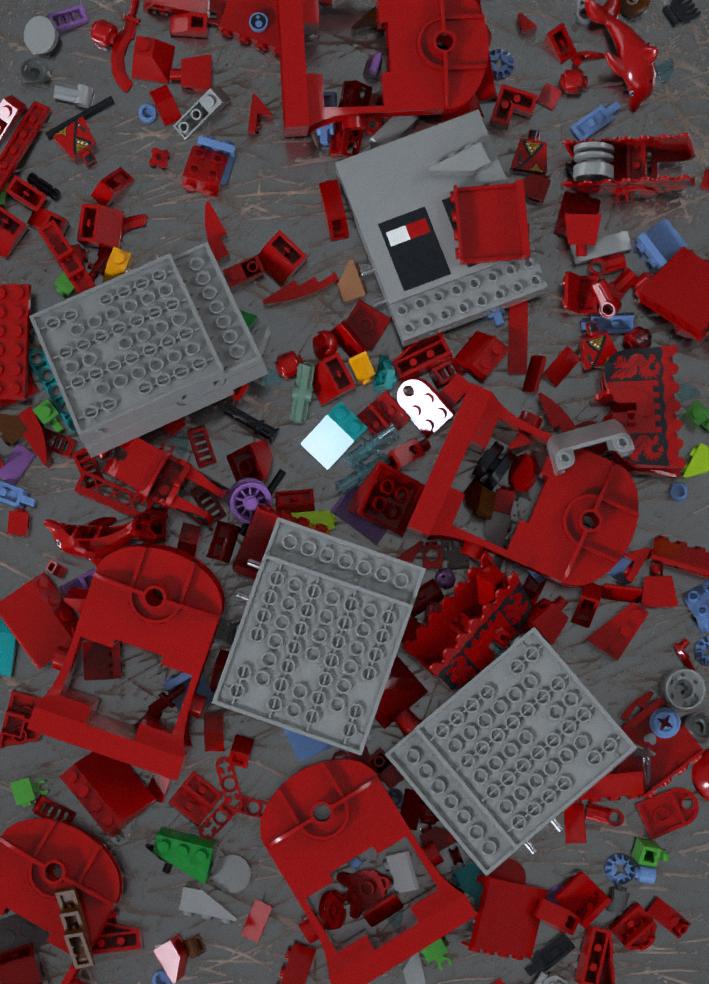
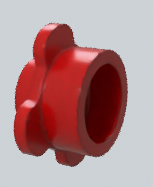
M156 147L151 150L152 157L149 160L150 165H156L161 168L167 167V157L170 156L169 151L159 150Z

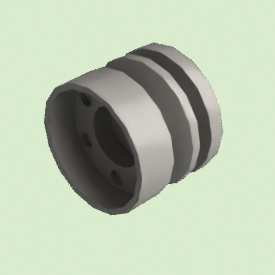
M604 142L576 144L574 146V161L578 164L573 166V180L575 182H582L583 180H614V166L609 164L614 161V155H612L614 153V146Z
M675 668L664 674L660 681L659 690L661 697L668 705L687 710L695 708L702 702L705 697L706 687L703 678L694 670ZM680 684L684 686V690H681V692L677 690Z

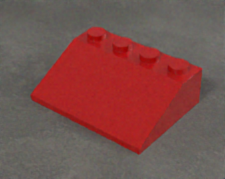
M45 572L0 601L1 619L38 670L53 661L58 646L70 648L79 621L72 609L63 601L64 598Z
M91 752L77 761L59 776L105 834L111 838L117 835L157 800L127 763L95 752Z

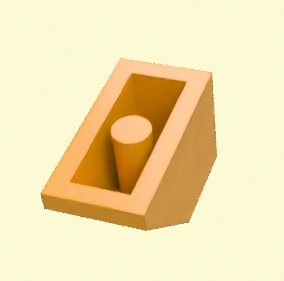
M113 247L102 283L124 274L126 269L128 271L133 260L132 253Z
M366 351L348 359V365L358 385L361 383L366 385L374 381L373 377L376 374Z

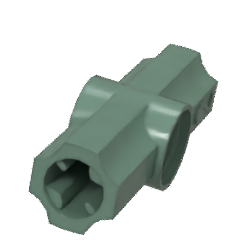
M299 363L296 383H294L292 393L293 403L290 420L306 422L309 402L311 403L313 391L312 382L315 365Z

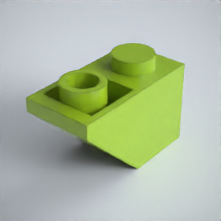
M699 443L698 446L694 445L689 453L692 456L689 463L685 462L684 469L680 470L683 473L680 477L682 479L709 472V446L703 443Z

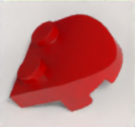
M638 902L608 927L617 939L631 951L638 949L643 951L650 947L656 939L657 925Z

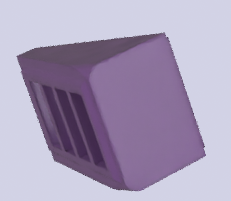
M82 4L53 12L46 16L53 21H57L58 26L55 27L58 34L89 22ZM76 11H78L79 16H80V18H81V19H79V20H78L77 17H76V14H75ZM69 14H71L73 22H70V19L68 17ZM62 17L64 18L66 24L62 23Z
M378 52L368 58L363 77L372 80L378 78L382 65V53Z

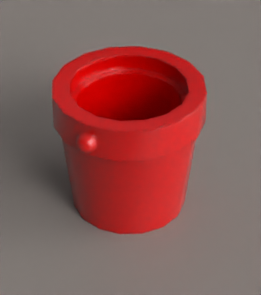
M409 708L403 710L394 719L404 737L423 721Z

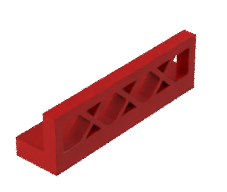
M357 80L344 81L338 107L368 106L373 87ZM360 88L365 90L363 99L359 95ZM342 121L336 122L335 135H332L328 154L344 156L346 158L359 154L364 129L357 130L356 135H353L352 130L342 129ZM350 143L353 146L352 154L347 152Z
M83 470L74 489L75 493L134 519L138 514L142 513L136 510L134 505L135 502L143 500L142 495H138V499L135 501L131 497L135 495V492ZM85 476L93 478L96 486L86 488L81 485ZM109 485L113 494L104 496L101 494L99 487ZM123 492L127 493L131 501L122 504L118 501L116 495ZM147 498L146 502L148 505L145 511L150 510L154 501Z

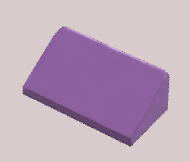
M18 443L5 461V466L0 469V478L15 486L35 457V454Z

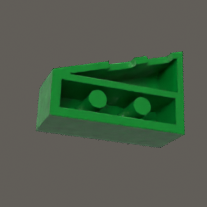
M161 827L156 834L153 853L205 885L211 875L217 841Z

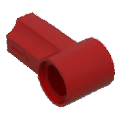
M621 252L602 258H594L589 263L587 272L589 275L601 276L627 268L625 256ZM599 264L601 271L596 272L593 270L592 265Z
M626 268L614 281H611L608 285L614 296L620 300L625 295L624 293L633 285L637 276L632 270Z
M605 278L590 285L600 306L599 312L604 318H612L620 311L621 301L614 296ZM607 304L613 307V311L608 308Z
M588 802L585 819L617 827L623 823L624 815L618 809ZM613 812H617L620 815V820L617 823L610 821V815Z

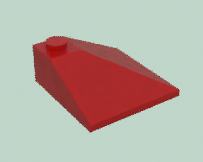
M378 461L355 492L347 512L399 537H403L425 485L386 463Z
M397 655L375 715V719L384 729L393 723L394 719L403 710L410 708L428 692Z

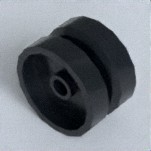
M495 441L491 448L485 451L477 462L478 465L471 473V475L480 480L489 472L490 475L485 480V485L491 490L495 488L518 457L513 452L508 451L500 459L499 455L504 450V446L498 441Z

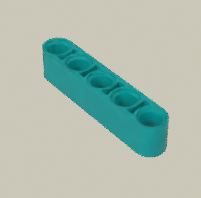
M39 349L32 350L29 353L31 367L68 428L77 432L73 427L70 413L63 410L65 401L62 394L55 396L53 393L54 388L58 386L53 372L50 379H44V372L51 370L45 353ZM36 354H41L42 361L36 364L34 357Z

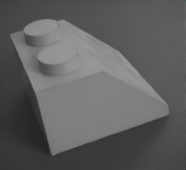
M405 849L387 854L386 860H383L386 872L390 871L392 876L391 891L395 890L396 894L418 890L419 885L409 850Z

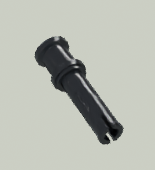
M230 403L227 404L223 411V414L254 430L255 435L268 439L271 444L279 433V428L275 429L266 424L265 420H257ZM235 413H237V414H239L240 416L246 418L247 420H249V422L246 421V420H244V419H242L241 417L235 415Z

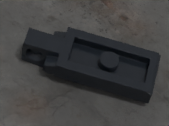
M562 932L533 955L530 959L532 964L525 971L529 976H532L537 971L540 973L541 971L546 972L576 947L566 934Z

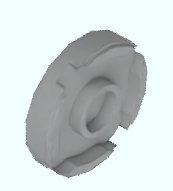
M36 16L28 21L24 30V42L31 52L45 54L55 48L59 34L56 31V24L52 19L45 16Z
M228 854L221 857L214 865L212 872L216 886L227 893H237L243 890L251 878L250 865L242 856L236 854Z

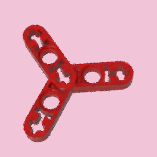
M226 756L216 761V770L225 801L199 827V834L202 838H213L236 813L261 818L262 816L259 814L262 811V804L267 805L268 803L267 801L242 795L234 765L230 764L227 767L228 773L232 771L233 775L221 777V774H225L223 768H219V765L222 763L221 760L228 762L229 757ZM228 778L235 781V787L230 790L224 786V781ZM238 790V794H234L235 799L240 800L238 808H234L233 805L230 806L229 802L232 801L231 795L227 797L226 793ZM250 802L258 803L259 810L256 813H251L248 810ZM224 811L227 819L224 822L217 821V812ZM212 818L220 827L217 829L214 826L211 829L212 835L207 834L205 836L203 834V827H209L212 824L209 820Z

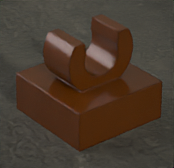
M200 933L183 941L188 951V957L191 959L207 952Z

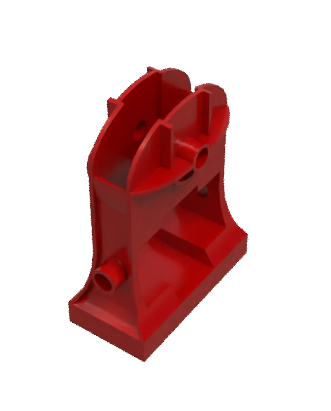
M276 0L279 44L281 43L279 56L284 137L308 136L323 126L341 121L343 130L365 129V118L450 114L463 108L471 100L482 82L487 68L489 41L485 16L481 13L475 0H375L377 29L385 28L388 72H382L380 76L381 105L324 107L323 75L306 73L304 35L318 33L320 24L318 0ZM437 45L443 46L446 50L440 49Z
M470 383L406 531L425 540L443 539L464 543L460 553L480 561L482 554L487 551L561 585L579 587L592 583L607 574L626 552L633 538L639 517L638 493L629 472L621 465L583 448L574 450V464L565 469L564 474L555 476L548 453L538 477L545 480L528 522L521 519L518 521L506 549L452 525L465 494L452 488L451 484L467 448L483 453L496 424L517 433H523L525 436L547 445L548 439L553 436L539 429L543 421L539 416L522 410L518 418L498 401L493 392ZM582 517L591 521L592 529L584 527Z
M141 543L128 545L105 557L95 570L70 648L58 646L51 668L60 672L47 694L34 706L27 729L177 781L186 767L193 746L190 737V718L193 716L200 719L207 700V696L196 692L225 608V594L216 575L199 558L178 548L163 544ZM155 589L162 592L163 598L157 596ZM84 638L111 648L118 641L162 655L161 665L192 675L176 724L147 715L139 727L97 713L100 698L69 688Z
M346 758L320 761L291 776L276 790L268 801L260 822L262 842L308 917L298 924L302 933L310 944L318 939L321 942L327 960L331 984H368L477 916L462 889L448 881L437 870L436 866L444 862L434 843L431 841L421 848L377 774L368 765ZM324 804L329 807L331 813L327 818L320 819L314 814V808L317 805ZM404 837H407L436 886L408 903L415 918L373 943L366 930L336 947L307 897L334 881L331 875L332 871L369 848L373 847L378 854Z
M51 818L27 819L8 827L0 836V915L7 914L12 910L50 932L51 934L47 942L70 955L63 936L65 930L59 916L61 909L55 891L59 888L76 886L93 948L123 892V877L115 857L107 846L93 834L64 820ZM57 864L61 866L63 871L61 877L56 873ZM72 963L61 984H86L76 978L81 968L75 969Z

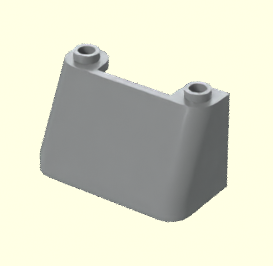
M611 419L553 435L548 439L547 450L554 474L557 476L564 474L565 469L574 464V450L606 442L608 450L618 452L622 458L630 456L635 450L633 441L621 422Z

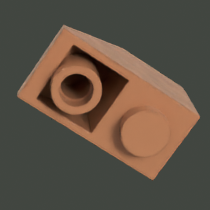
M353 259L349 260L338 283V290L344 305L365 298V292H368L365 281L361 282L359 274H361L359 264H354Z

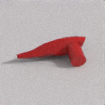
M580 51L573 54L570 58L574 60L575 66H580L581 61L606 57L605 54L600 52Z
M684 638L679 644L675 643V650L682 663L688 669L695 671L689 655L684 650L690 644V641Z

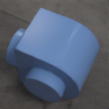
M639 864L635 867L634 878H637L636 881L640 883L654 884L657 869L656 867Z

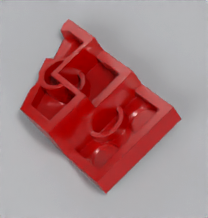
M12 689L0 732V749L6 746L20 745L25 742L39 741L40 733L28 730L27 726L33 708L43 698L42 696Z

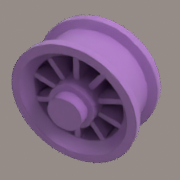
M255 478L238 480L232 485L228 493L229 508L234 517L243 523L250 524L258 504L263 505V503L272 506V497L263 482Z

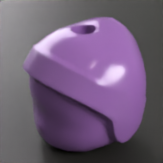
M443 568L435 575L436 583L441 588L450 589L454 586L456 578L450 569Z

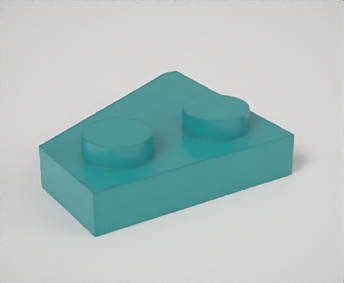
M380 354L372 389L379 392L391 390L396 383L393 364L389 356Z

